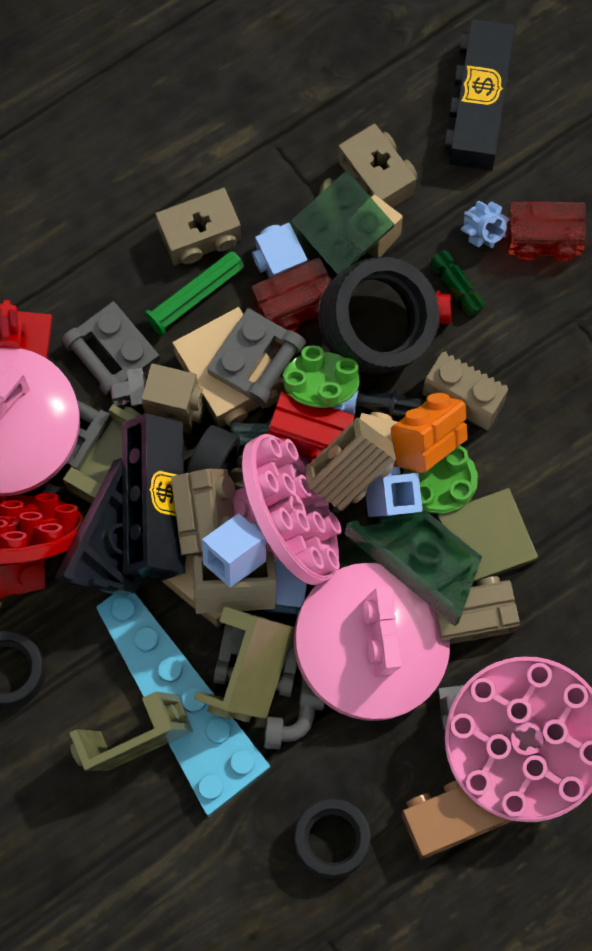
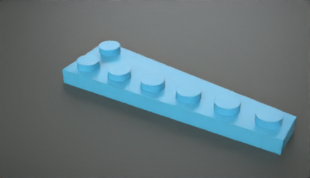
M135 593L128 596L113 594L96 608L142 695L145 697L158 691L179 696L193 732L168 744L207 816L210 817L269 771L271 766L232 717L227 719L207 712L208 704L194 699L196 692L212 695L214 693Z

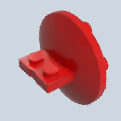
M41 493L36 496H0V599L12 594L19 595L45 588L44 559L69 550L84 520L78 512L77 506L59 501L58 495L54 493Z

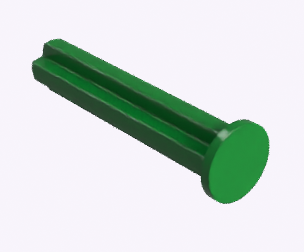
M233 251L227 253L154 310H146L144 315L149 324L159 335L163 336L168 326L242 271L244 264L241 258Z

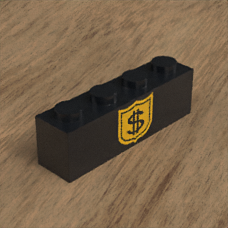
M472 19L470 33H462L459 54H466L465 65L457 64L454 85L461 86L460 97L452 96L449 118H456L455 129L447 128L444 150L451 151L449 165L493 170L515 25Z
M145 413L122 423L123 575L163 581L186 573V555H181L171 476L184 474L183 422Z

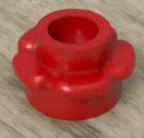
M436 291L437 303L439 304L438 309L440 311L438 328H440V324H451V294H440V291Z

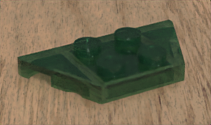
M425 510L407 513L405 516L391 515L380 517L378 524L360 526L358 521H351L347 524L344 535L454 626L459 624L482 559L479 553Z

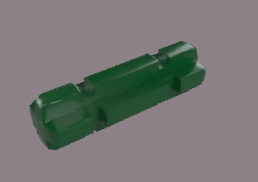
M442 250L431 258V266L437 274H442L441 280L456 301H461V307L464 312L472 317L484 309L485 302L478 292L474 293L473 285L460 267L453 264L454 259L449 252Z

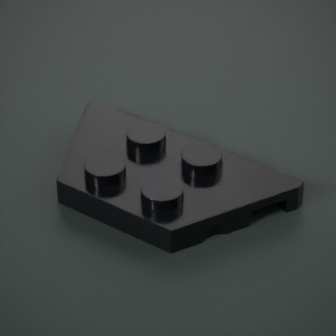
M122 458L113 461L54 577L58 582L121 596H128L136 592L142 578L123 575Z

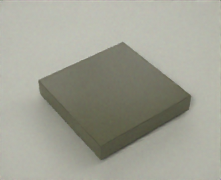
M510 488L468 502L459 510L446 514L438 513L437 515L465 587L475 584L480 579L505 573L535 562L538 559Z

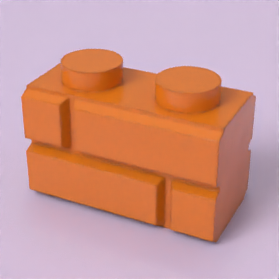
M434 393L429 395L427 401L418 408L407 411L406 416L391 427L392 443L395 445L393 448L396 457L394 464L403 469L424 473L468 439L467 424L463 422L466 420V403L462 400L451 398L445 393Z

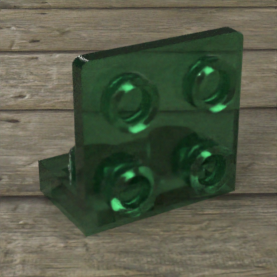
M344 172L291 220L337 274L353 265L394 227L391 219L348 172Z

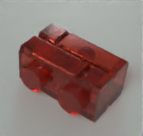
M510 202L508 210L509 221L507 222L508 254L517 255L522 260H533L538 258L539 255H554V258L557 260L567 261L576 258L577 255L582 256L586 244L585 203Z
M318 257L251 286L252 300L260 315L286 330L295 331L300 326V322L311 317L314 320H318L321 298L327 286L331 283V279L321 259Z

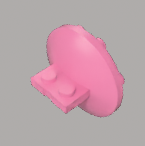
M0 348V496H13L40 487L64 467L77 443L80 429V412L70 382L51 361L25 349Z
M270 434L258 436L249 441L243 451L242 472L245 487L236 490L232 498L234 516L239 513L250 523H256L266 540V553L269 551L273 553L274 561L280 560L301 581L311 585L320 584L332 578L340 567L337 535L341 534V525L337 517L330 513L328 506L314 509L313 504L324 499L320 494H316L314 490H310L308 487L306 465L298 456L293 442L290 439L282 441Z
M361 563L336 570L332 578L317 584L305 598L298 612L293 638L295 657L299 670L314 694L337 712L352 718L368 721H381L399 717L427 700L440 684L445 674L450 654V641L442 642L432 593L419 580L403 570L377 563Z
M539 657L505 659L493 663L476 673L456 696L447 718L445 730L448 762L464 792L475 803L492 814L520 822L550 820L580 805L592 793V688L568 667Z

